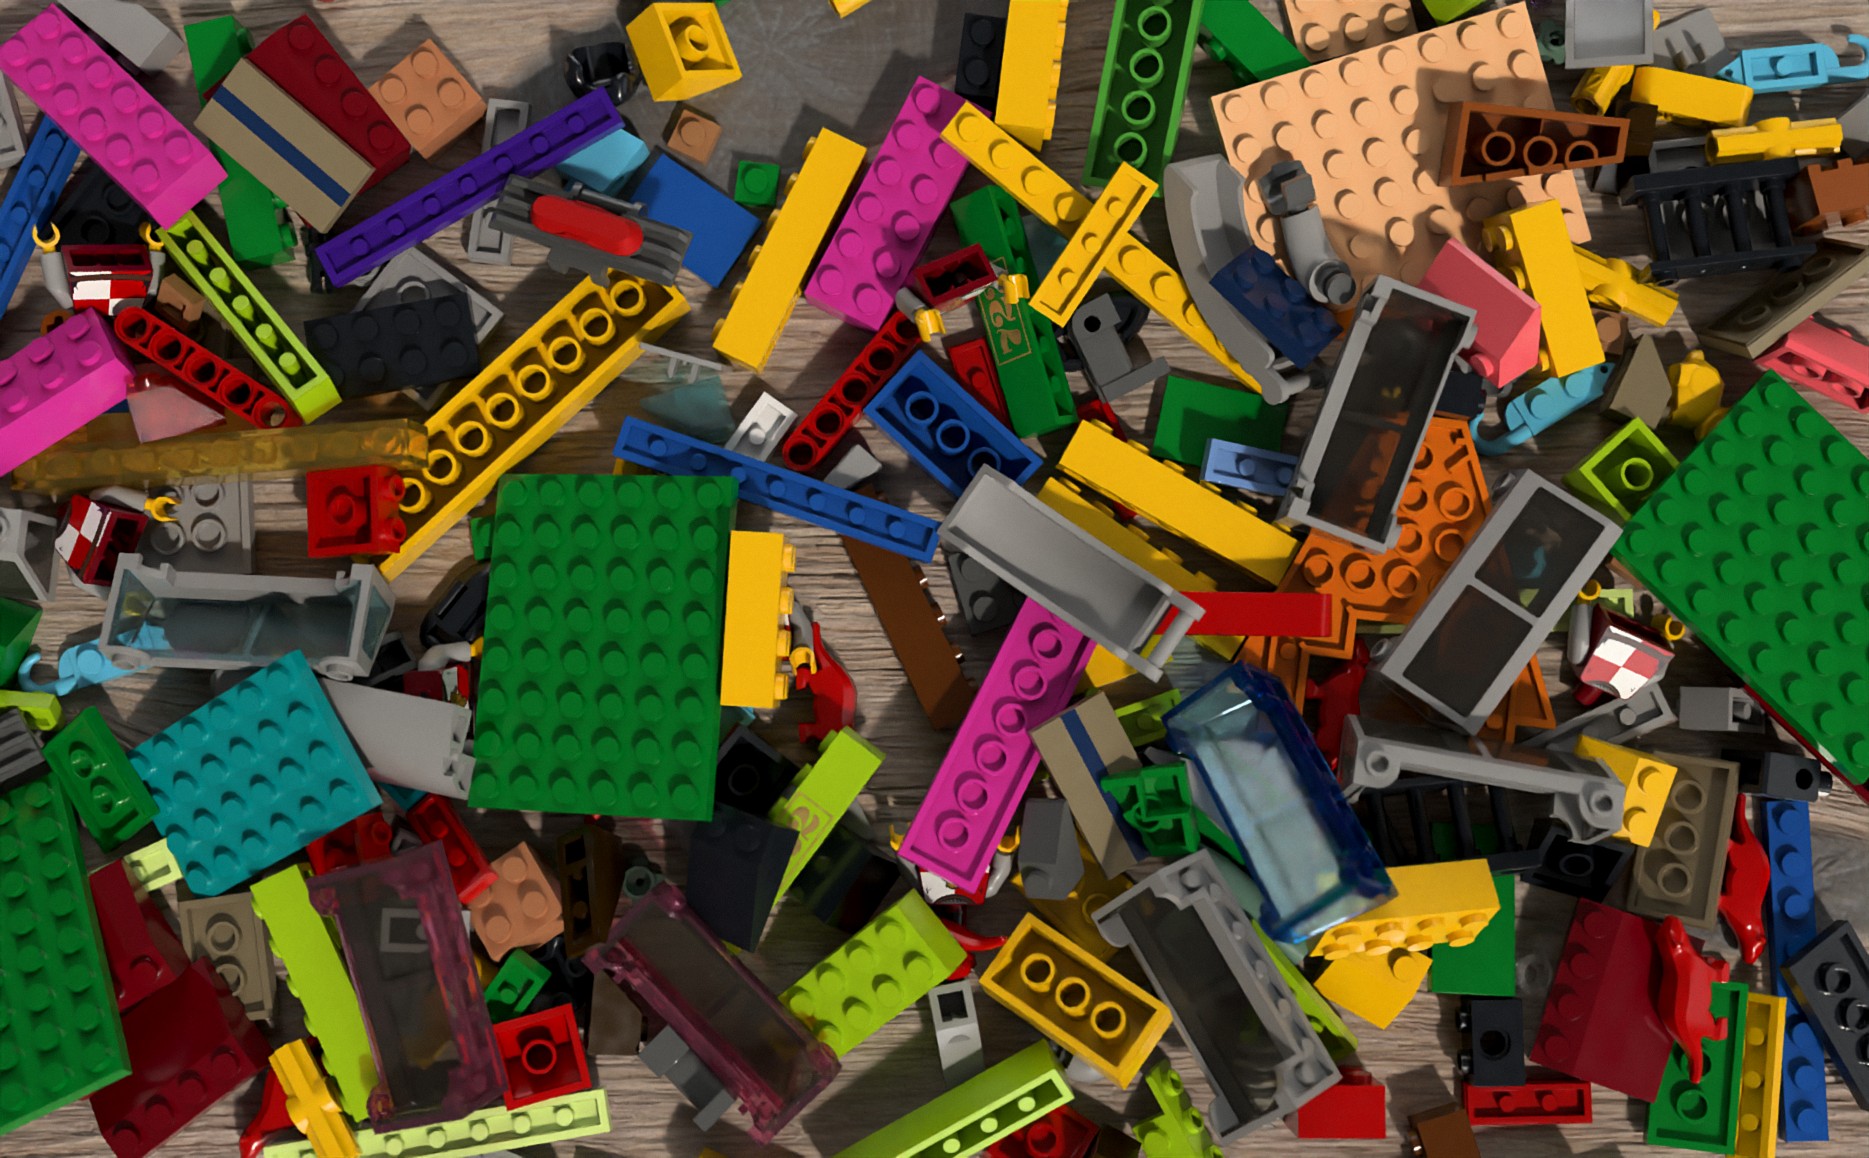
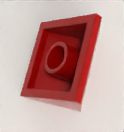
M571 1002L486 1026L507 1111L592 1087L583 1042Z

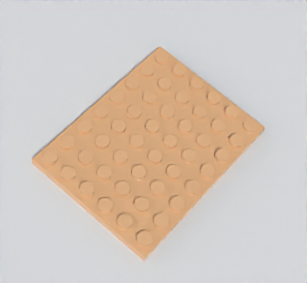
M1525 1L1215 95L1208 99L1224 157L1245 178V184L1243 185L1244 212L1253 244L1260 250L1269 253L1273 257L1275 264L1290 278L1295 280L1296 277L1286 251L1280 220L1288 212L1273 215L1269 211L1260 191L1259 179L1271 171L1272 165L1284 160L1289 162L1300 160L1306 172L1312 176L1317 199L1308 203V206L1318 205L1330 243L1339 259L1348 265L1351 277L1356 283L1354 296L1345 304L1338 305L1333 302H1319L1311 297L1321 307L1328 309L1332 314L1357 307L1363 288L1379 274L1417 288L1446 242L1453 237L1494 269L1497 268L1492 252L1486 249L1482 240L1481 232L1485 228L1482 218L1528 202L1558 198L1571 243L1577 245L1592 240L1572 170L1454 187H1437L1450 102L1469 101L1556 111ZM1394 288L1390 296L1402 294L1403 298L1412 296Z

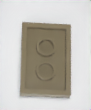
M252 891L178 902L182 943L191 964L206 955L216 968L217 973L221 975L233 992L232 995L236 996L246 1010L245 1014L250 1021L279 1016L280 1007L274 957L268 941L271 933L265 920L259 919L251 905Z

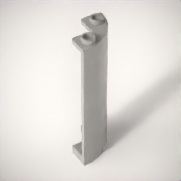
M216 669L210 681V687L212 692L215 693V698L258 671ZM316 677L372 781L468 800L476 758L463 754L462 750L472 715L471 710L457 704Z

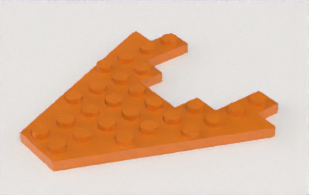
M1383 410L1376 419L1404 427L1407 425L1411 414ZM1432 416L1395 513L1397 515L1396 524L1401 525L1402 530L1393 550L1387 548L1385 554L1376 556L1314 536L1316 528H1313L1310 534L1307 535L1279 586L1276 587L1273 593L1332 594V637L1247 636L1222 678L1221 685L1260 690L1255 732L1299 738L1309 656L1315 655L1352 660L1357 619L1407 626L1491 512L1493 507L1467 421ZM1372 426L1317 519L1365 536L1402 436ZM1501 538L1475 573V578L1522 608ZM1467 585L1435 628L1438 630L1433 671L1472 676L1476 679L1517 623L1520 616L1472 585ZM1536 653L1475 736L1514 743L1516 725L1556 730L1555 717Z

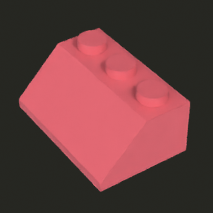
M1453 237L1448 240L1417 288L1477 310L1473 321L1474 324L1478 325L1475 339L1469 349L1462 347L1457 355L1471 366L1476 375L1484 376L1483 378H1486L1499 389L1538 363L1542 306ZM1414 296V302L1435 307L1446 311H1453ZM1414 312L1413 315L1417 325L1422 330L1429 331L1440 339L1446 322L1442 319Z
M1812 315L1752 360V362L1764 368H1772L1777 374L1862 414L1869 413V345L1865 346L1852 340V335L1845 330L1834 327L1826 328L1814 322L1815 319Z

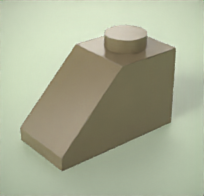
M1642 334L1630 341L1597 412L1598 415L1619 425H1623L1638 416L1651 431L1656 429V427L1661 428L1671 411V406L1667 405L1672 394V389L1651 336Z

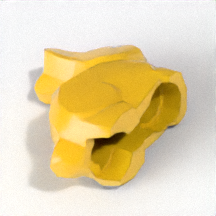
M1694 349L1688 353L1682 362L1668 367L1666 376L1671 386L1672 394L1667 405L1671 406V411L1664 424L1681 425L1687 429H1694V437L1699 442L1731 407L1724 408L1720 405L1725 384L1717 369L1704 361L1705 355L1702 350Z

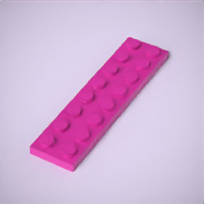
M1025 595L896 855L970 894H975L1041 759L1027 731L1065 710L1097 643Z

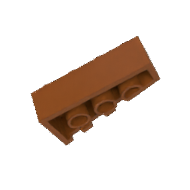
M1469 101L1450 102L1437 187H1454L1622 163L1630 119Z
M1869 156L1856 160L1853 163L1851 158L1836 160L1831 165L1822 168L1820 164H1813L1801 169L1800 173L1783 190L1791 233L1802 231L1803 237H1808L1829 230V224L1841 222L1842 227L1845 228L1868 221Z

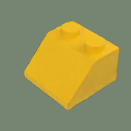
M652 3L625 27L654 102L687 100L737 81L742 77L741 70L714 3Z
M1579 734L1573 753L1602 758L1626 786L1622 830L1610 835V837L1649 848L1678 768L1655 755ZM1602 767L1601 777L1611 779ZM1595 828V831L1597 832L1605 830V828Z
M1407 947L1392 948L1387 953L1374 956L1367 955L1366 951L1350 952L1348 956L1341 959L1327 960L1324 958L1310 985L1318 994L1384 1030L1413 999L1433 960L1418 951H1409Z

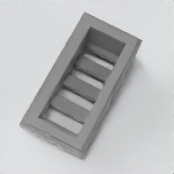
M857 444L850 449L822 482L852 491L877 475L882 470V465Z

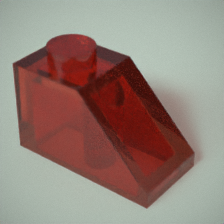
M146 373L134 377L132 383L126 384V398L140 443L227 425L226 412L222 404L171 375L160 377L159 373Z

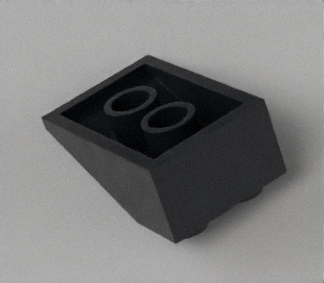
M714 798L712 822L697 821L691 835L683 922L749 953H755L800 831L733 802Z

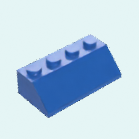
M920 349L863 409L864 418L956 502L984 463L1005 475L1020 487L1027 483L1043 463L1035 453Z

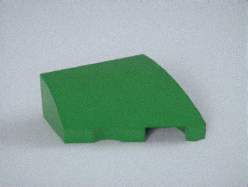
M1186 760L1131 769L1102 777V789L1105 793L1110 791L1124 810L1123 817L1131 827L1138 829L1142 834L1143 843L1153 857L1197 852L1201 840Z

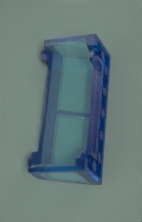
M1239 660L1160 717L1167 730L1164 736L1168 745L1176 753L1180 754L1183 752L1185 755L1192 757L1265 900L1259 907L1261 916L1258 917V922L1263 932L1270 939L1291 945L1298 944L1384 905L1400 895L1279 676Z

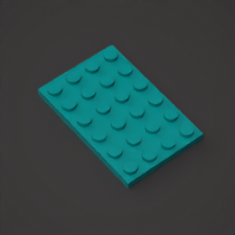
M300 649L287 653L125 754L161 812L152 820L162 838H167V847L176 856L185 875L184 879L195 899L215 897L383 803Z

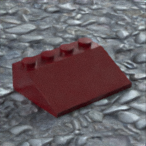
M306 13L271 34L244 58L248 59L376 168L354 198L409 162L411 144ZM232 69L202 94L206 103L210 101ZM295 211V213L300 217V219L304 222L308 229L313 227L309 222H307Z
M123 856L88 876L119 1012L175 981L191 964L182 943Z
M1582 897L1577 898L1527 1055L1529 1061L1655 1103L1674 1042V1038L1664 1026L1658 1010L1659 992L1663 978V961L1657 942L1654 940V935L1661 927L1660 924ZM1687 934L1690 943L1701 955L1705 940Z
M206 955L191 964L178 979L156 991L121 1019L133 1073L98 1089L89 1098L100 1133L117 1158H147L271 1064L268 1058L274 1053L273 1048L253 1020H249L245 1014L246 1010L236 996L232 995L233 992L221 975L217 973L216 968Z

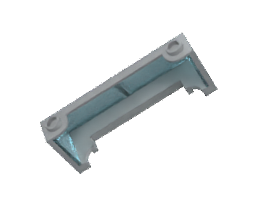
M119 553L97 649L112 662L111 664L114 667L123 670H138L139 666L241 671H260L287 653L300 649L313 674H323L331 679L349 681L353 679V676H369L391 620L396 597L372 564H352L350 577L346 571H337L336 579L177 572L169 563H161L160 568L147 567L142 565L143 556L141 554Z

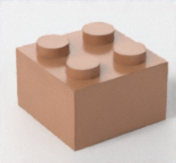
M430 38L367 89L392 122L430 166L486 120L488 106Z
M525 841L491 863L499 875V878L468 905L460 902L463 908L471 909V923L491 959L501 964H505L518 947L529 955L564 931L560 882L542 851Z

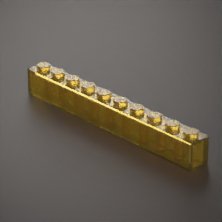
M406 418L51 445L11 470V490L37 496L91 493L93 489L109 485H121L132 489H150L303 478L309 472L370 465L398 468V471L428 469V426Z

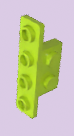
M1167 1059L1158 1061L1145 1075V1079L1163 1111L1138 1121L1131 1128L1137 1140L1141 1142V1147L1147 1158H1225L1221 1149L1213 1143L1204 1127L1201 1113L1197 1108L1193 1107L1185 1093L1179 1074L1171 1068Z

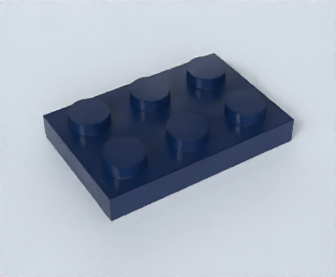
M1255 244L1251 245L1220 269L1209 282L1213 288L1300 370L1307 366L1344 330L1328 309L1316 303L1306 293L1301 283L1290 278L1275 264L1273 257L1269 253L1260 250Z

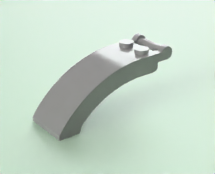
M1566 0L1565 70L1653 63V0Z
M1221 153L1167 164L1164 169L1163 186L1172 244L1191 296L1213 333L1228 352L1240 363L1243 371L1260 384L1264 400L1271 405L1285 402L1289 395L1309 388L1313 390L1325 388L1330 378L1331 370L1319 356H1316L1302 369L1305 373L1284 379L1279 373L1296 368L1297 366L1209 284L1210 280L1220 269L1253 245L1244 212L1243 185L1245 184V178L1230 165L1229 161Z
M985 463L936 532L992 573L1155 683L1164 673L1160 669L1194 620L1199 622L1206 612L1202 607L1174 590L1167 583L1108 547ZM1173 606L1180 611L1147 659L1139 656Z

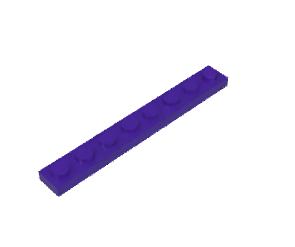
M601 86L314 250L333 285L340 288L499 198L510 173L531 180L626 125L604 86Z

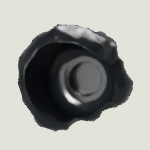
M605 42L579 47L572 50L564 60V78L573 95L578 99L604 86L615 107L628 102L634 96L640 84L641 70L638 59L634 54L633 47L626 43Z

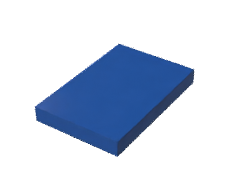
M663 153L628 201V203L635 204L637 201L647 204V218L690 231L694 234L681 267L717 291L764 225L763 221Z

